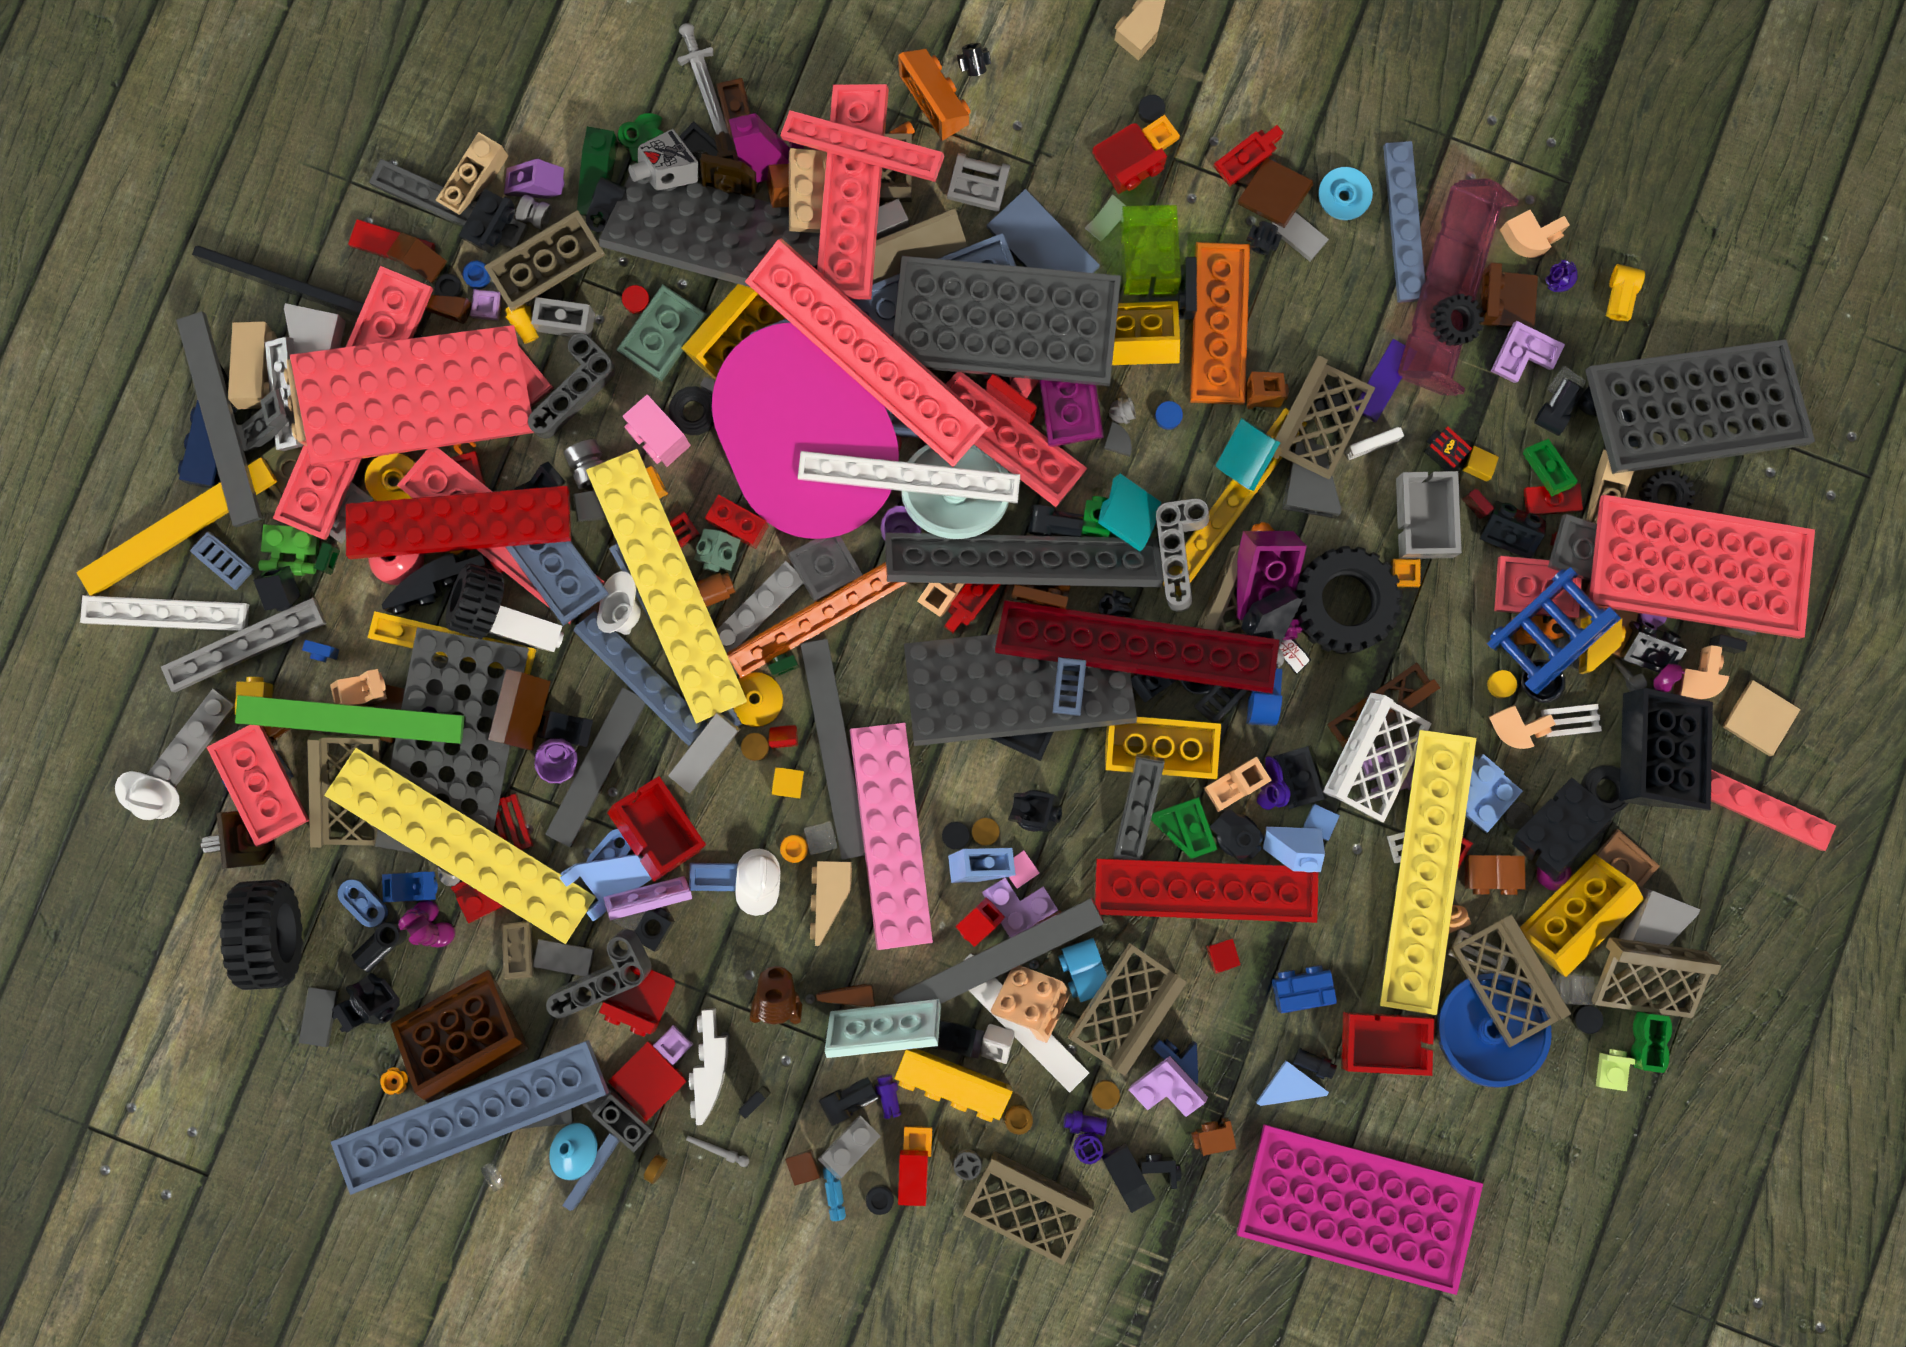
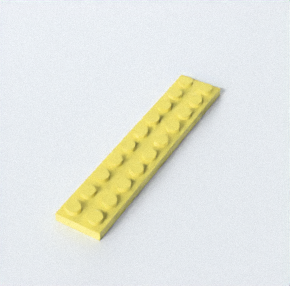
M638 449L586 469L696 724L714 717L716 713H723L746 703L747 699Z
M1419 730L1380 1006L1437 1015L1476 738Z
M355 748L324 795L564 944L567 943L596 898L595 895L574 882L566 887L560 879L561 874L358 748Z

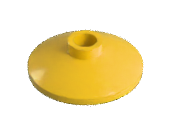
M400 453L376 457L368 465L365 473V485L370 496L376 501L412 498L397 485H389L388 481L391 478H396L400 482L414 466L415 462Z
M759 672L749 673L742 678H738L747 699L746 703L733 708L741 723L750 727H761L774 721L783 706V694L779 684L769 675ZM758 694L760 696L757 704L750 702L751 695Z

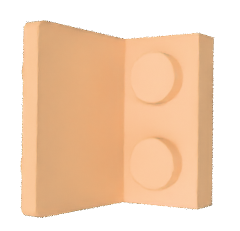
M1019 965L1010 970L991 1008V1013L1030 1029L1037 1040L1047 1043L1071 994L1063 981Z

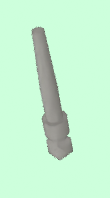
M687 1136V1141L720 1155L731 1163L737 1162L741 1167H746L749 1164L747 1156H739L733 1150L728 1151L708 1142Z

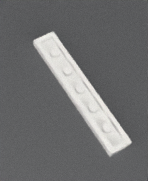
M82 595L80 623L240 631L248 627L250 605L247 603Z
M970 953L964 960H966V959H968V958H970V957H972V956H974V955H973L972 953ZM993 978L969 991L991 1013V1008L1003 985L996 978ZM993 1015L1006 1029L1015 1032L1014 1037L1069 1093L1089 1074L1082 1064L1052 1034L1048 1042L1045 1043L1037 1040L1030 1029Z

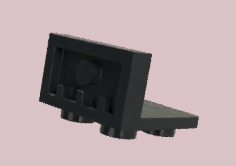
M1185 257L1183 265H1141L1139 267V302L1178 301L1179 319H1193L1197 312L1196 257Z

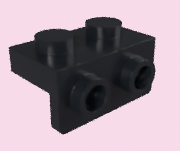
M1311 745L1273 756L1282 769L1283 781L1290 789L1289 809L1327 798V795L1323 792L1324 785Z

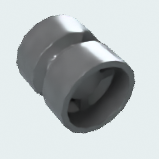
M589 439L576 443L564 451L569 467L575 468L573 476L579 489L593 487L586 469L605 462V460H600L602 452L597 440Z

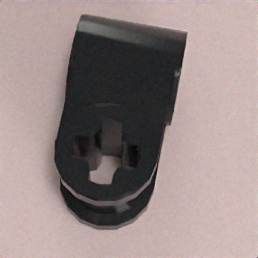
M602 176L592 196L593 200L586 215L587 226L595 232H602L617 201L622 200L626 187ZM598 212L603 213V219L606 221H600L599 224H595L594 217L591 215H597Z

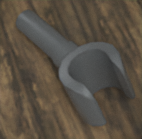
M1619 658L1613 661L1615 666L1624 675L1629 691L1647 686V681L1643 674L1633 676Z

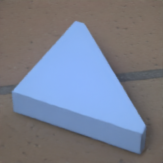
M1285 1060L1256 1103L1260 1106L1327 1096L1329 1092Z

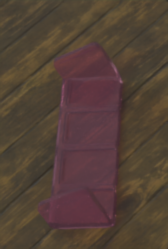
M1491 179L1459 180L1458 183H1454L1451 186L1441 220L1442 228L1440 233L1437 234L1426 272L1427 280L1422 286L1413 317V329L1411 334L1408 335L1398 374L1402 376L1403 380L1440 395L1457 396V394H1464L1465 388L1453 380L1462 344L1448 346L1446 342L1441 343L1438 341L1441 336H1434L1433 332L1436 331V327L1431 328L1430 323L1435 322V319H1430V315L1435 313L1432 309L1435 305H1438L1437 302L1453 295L1465 294V296L1470 295L1473 297L1471 301L1476 299L1501 207L1517 206L1519 201L1499 183ZM1453 310L1451 322L1457 330L1462 329L1463 318L1459 311Z

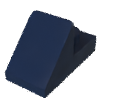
M1157 1038L1151 1047L1164 1059L1170 1056L1197 1085V1043L1192 1041L1177 1056L1176 1053L1179 1049L1168 1039L1162 1042Z

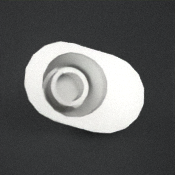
M620 571L613 574L604 584L609 595L600 600L597 625L603 632L611 633L616 631L627 635L630 634L631 629L639 621L641 609L635 600L636 585L632 576L628 572Z
M129 771L123 773L115 784V793L119 802L136 817L143 820L170 817L177 811L180 804L179 794L173 785L163 779L141 772Z
M759 848L748 851L739 860L735 895L739 907L744 912L754 916L764 915L772 910L777 903L780 886V866L772 853Z

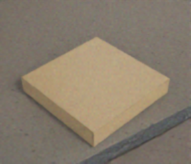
M1752 680L1749 681L1722 727L1766 755L1773 756L1801 709Z

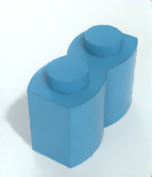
M1094 938L1062 948L1063 955L1058 956L1063 972L1069 970L1072 981L1068 982V987L1073 998L1078 997L1080 1002L1092 999L1107 978Z

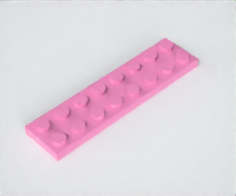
M905 723L850 729L876 949L883 950L933 943Z

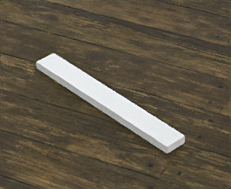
M801 451L798 480L1017 503L1020 474Z

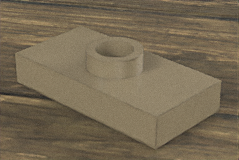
M525 921L501 924L504 980L534 978L531 923Z

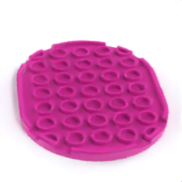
M792 323L771 325L758 330L742 340L730 352L723 362L714 384L712 414L715 429L740 489L754 511L776 529L793 536L809 539L837 537L849 533L869 521L883 506L891 490L798 480L800 453L805 451L899 461L896 434L885 406Z

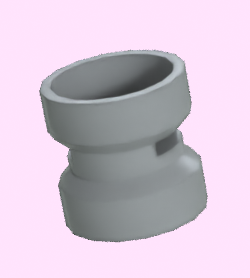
M524 195L516 209V220L523 223L530 222L535 228L543 230L550 220L552 206L546 202H536L533 197Z

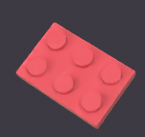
M1509 556L1498 557L1494 611L1522 612L1553 583L1552 578L1559 571L1548 568L1550 560ZM1576 577L1573 582L1581 589L1582 579ZM1563 589L1552 601L1568 618H1579L1580 604ZM1544 608L1536 614L1551 616Z

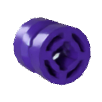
M1084 1132L1076 1137L1073 1148L1081 1162L1093 1164L1100 1160L1103 1154V1146L1095 1134Z

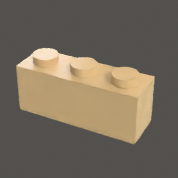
M266 322L232 323L228 399L237 409L262 408L260 401L270 393L265 342L275 340L277 337Z

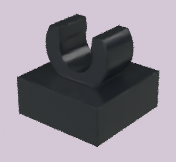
M350 999L332 1009L334 1012L332 1018H337L342 1025L340 1028L341 1032L348 1033L365 1024L352 1008Z

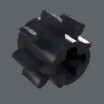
M970 43L963 46V54L957 55L961 71H966L968 76L984 74L987 71L986 65L991 64L988 49H982L981 43Z
M1261 221L1258 227L1252 225L1246 241L1252 242L1250 246L1252 251L1261 255H1269L1270 250H1277L1282 235L1277 234L1278 227L1276 225Z
M1114 590L1112 594H1104L1105 596L1099 603L1101 614L1125 618L1130 617L1132 613L1130 597L1124 596V592Z

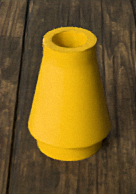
M525 303L513 311L509 307L505 309L507 313L506 319L511 325H514L515 331L521 337L524 344L539 338L536 329L531 324L532 311L530 306H527Z

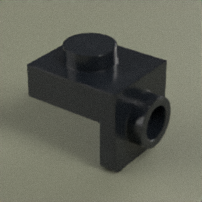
M1147 1153L1146 1158H1139L1142 1174L1168 1173L1169 1187L1177 1189V1181L1182 1179L1181 1166L1176 1164L1173 1157H1163L1162 1153Z

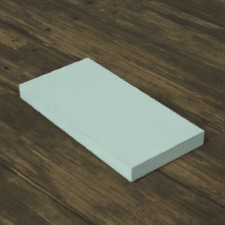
M939 999L830 1011L825 1045L826 1057L832 1058L938 1046L941 1012Z

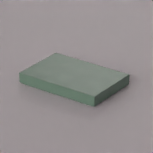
M662 284L616 350L662 382L682 354V346L704 323L708 315Z

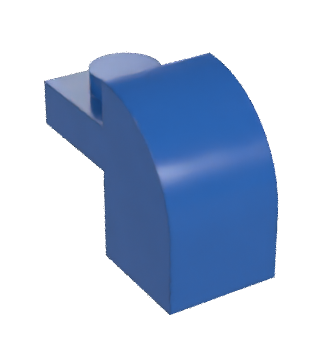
M1276 668L1273 693L1251 692V696L1248 697L1246 724L1277 725L1282 705V669Z
M434 871L382 874L383 902L436 900L435 894L437 893L438 883Z

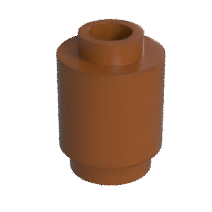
M719 572L696 582L706 607L731 598L730 595L736 592L728 572L724 574Z

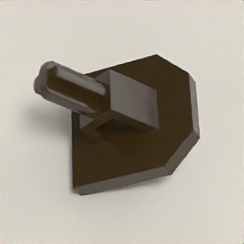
M724 131L719 132L714 138L718 152L717 156L703 153L701 156L703 187L707 185L727 193L733 192L747 197L754 195L757 189L756 172L744 162L739 161L737 151L733 149L730 134Z
M238 811L216 813L219 835L202 838L200 848L203 849V852L213 853L220 851L222 869L265 865L275 851L274 839L260 847H256Z

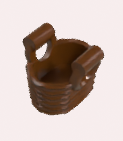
M779 966L769 967L760 974L757 992L751 1004V1022L758 1023L761 1020L764 1023L773 1025L782 1024L789 1019L793 1024L801 1022L803 1004L800 1002L799 995L795 992L792 974L786 968Z

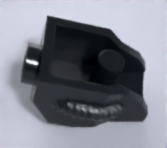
M1041 790L1014 793L1013 807L1008 817L1009 821L1016 822L1021 828L1033 832H1049L1061 821L1062 807H1060L1059 798L1055 794H1049Z
M1229 807L1210 826V829L1216 835L1219 847L1238 862H1242L1246 857L1252 859L1262 849L1259 844L1264 836L1257 828L1255 822L1244 814H1236Z
M373 973L367 974L359 982L346 987V991L351 997L350 1004L364 1023L376 1025L386 1023L394 1017L395 1011L400 1005V999L385 979L378 978Z

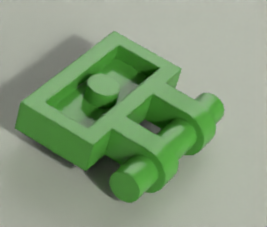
M263 524L261 552L272 554L270 560L259 561V570L266 571L290 566L295 576L315 574V563H307L308 556L319 555L320 538L292 526ZM283 554L296 555V560L294 562L283 561Z

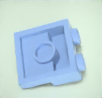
M1482 754L1477 757L1474 755L1465 816L1484 833H1488L1523 791L1504 775L1505 772Z

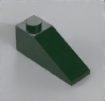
M587 126L581 156L577 210L580 215H587L600 177L612 179L619 143L614 131ZM598 212L597 215H591L592 217L603 219V213Z

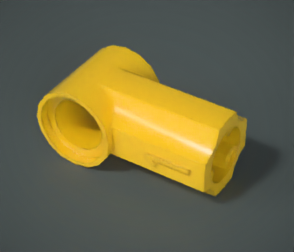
M1616 264L1609 283L1612 291L1606 316L1611 320L1629 321L1631 319L1636 295L1641 290L1644 282V270Z

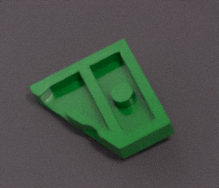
M1199 797L1152 814L1151 821L1190 859L1218 850Z

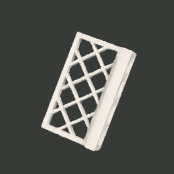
M1370 693L1323 792L1384 823L1415 759L1419 730L1428 731L1432 723L1396 704L1385 695ZM1391 708L1396 711L1398 722L1388 726L1386 715ZM1411 722L1420 724L1417 734L1409 738L1406 724ZM1400 727L1403 741L1392 744L1389 731ZM1383 734L1386 747L1376 751L1373 742L1376 736ZM1405 746L1406 756L1403 761L1397 763L1394 749ZM1388 752L1391 765L1380 769L1377 756ZM1371 759L1374 772L1363 776L1361 767L1364 761ZM1393 770L1395 779L1392 785L1385 787L1382 774ZM1376 777L1379 790L1368 794L1365 781ZM1359 784L1362 797L1355 800L1348 798L1347 796L1352 786ZM1381 795L1383 804L1379 812L1376 813L1372 810L1370 799Z

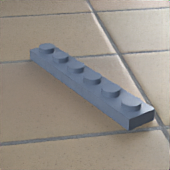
M1412 141L1385 143L1383 150L1397 302L1425 301L1427 295Z
M596 611L577 624L574 632L688 746L693 744L708 723L704 720L696 724L687 702L616 631L606 633L600 630L597 625L598 613Z

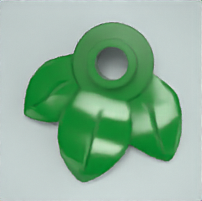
M653 113L641 114L634 122H625L619 127L617 133L618 140L622 146L629 149L631 158L638 163V147L664 133L658 129L662 122L661 116ZM633 131L636 137H628L627 132Z

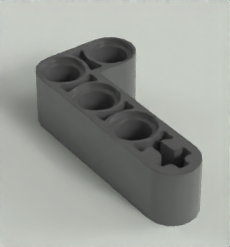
M575 334L568 342V350L580 366L528 418L530 429L542 439L554 436L615 375V366L608 355L585 334ZM584 343L589 345L585 353H576L579 345ZM601 362L608 364L604 372H595L597 364ZM587 381L588 386L586 390L582 392L576 391V385L579 382ZM568 400V406L565 410H556L559 401ZM550 410L556 416L555 419L548 413ZM541 420L547 424L544 429L538 424Z
M629 929L619 931L607 944V952L613 964L558 988L547 1000L546 1008L549 1014L555 1018H563L642 983L649 975L652 966L637 934ZM620 940L625 942L628 946V950L622 949L619 946L618 941ZM631 966H636L641 974L633 973ZM606 976L612 977L616 985H611L607 981ZM582 987L588 988L592 996L585 994ZM571 996V1000L568 1003L562 1002Z

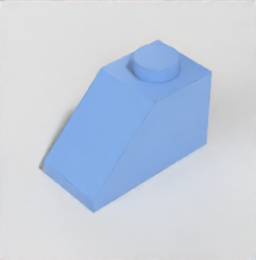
M1266 827L1263 840V849L1292 871L1321 872L1325 856L1322 829Z
M1012 848L962 849L948 856L951 883L981 882L1016 875Z

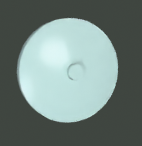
M928 444L919 449L908 461V463L952 467ZM974 444L954 466V468L1008 473L1007 469ZM901 491L904 507L913 521L927 532L949 539L970 538L988 531L1003 517L1009 502Z

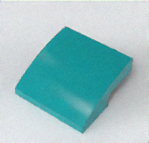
M1241 418L1216 467L1242 486L1254 491L1281 442L1266 434L1264 430Z
M1120 473L1113 478L1110 496L1102 503L1098 523L1138 551L1144 549L1156 523V511L1161 506V501Z

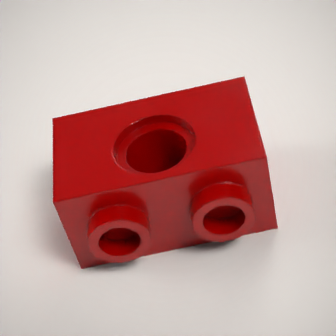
M719 494L705 517L710 525L740 539L741 542L754 549L758 547L769 527L766 520Z

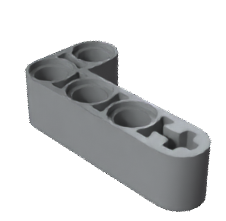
M1201 499L1167 502L1159 506L1156 511L1165 593L1169 607L1175 612L1186 611L1192 604L1184 532L1200 530L1207 526L1209 510L1207 504ZM1194 510H1201L1204 513L1199 519H1193L1189 515ZM1166 514H1174L1176 516V519L1171 523H1166L1162 520ZM1172 539L1180 542L1179 546L1175 549L1167 548L1165 546L1166 543ZM1172 566L1183 568L1182 573L1176 576L1169 574L1168 571ZM1180 585L1182 601H1176L1175 586Z

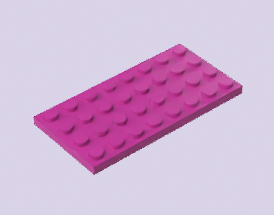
M1263 1124L1236 1234L1247 1239L1457 1295L1483 1183Z

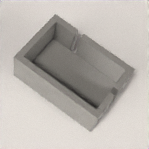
M1458 471L1432 472L1429 476L1428 472H1403L1396 478L1398 529H1403V532L1398 534L1399 559L1454 558L1461 554Z

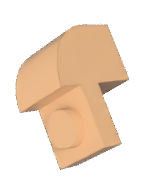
M1528 210L1507 221L1500 229V232L1508 246L1515 253L1523 257L1535 258L1544 255L1551 248L1550 244L1564 237L1563 232L1568 228L1569 223L1565 216L1541 228L1532 211Z
M929 583L917 602L942 617L964 586V583Z
M1710 645L1701 648L1698 670L1682 669L1686 673L1682 674V678L1674 683L1672 694L1701 700L1719 694L1729 680V676L1718 674L1724 664V656L1721 655L1722 647Z
M378 669L366 671L360 676L339 679L330 684L334 704L366 706L387 699L385 681L381 672H378Z
M1515 705L1488 716L1499 738L1509 746L1519 749L1534 747L1530 736L1535 734L1536 738L1551 733L1550 727L1556 725L1551 714H1547L1524 725Z
M1255 757L1204 787L1219 812L1272 780L1259 759Z

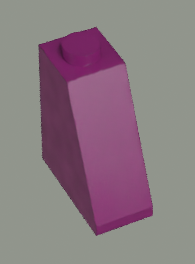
M756 113L729 119L738 159L756 172L757 182L767 180L769 165L789 164L790 147Z

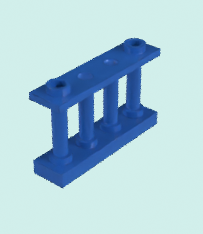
M1571 567L1567 570L1562 569L1552 578L1553 583L1504 628L1502 626L1497 628L1490 635L1491 640L1487 643L1495 651L1502 646L1528 673L1527 677L1529 680L1524 684L1536 694L1543 690L1621 619L1611 607H1608L1606 610L1604 608L1600 609L1573 582L1578 574ZM1563 589L1592 617V623L1585 629L1578 628L1552 601ZM1542 608L1570 635L1569 639L1571 642L1564 648H1558L1531 620ZM1521 627L1549 654L1548 658L1550 661L1543 667H1537L1510 639Z

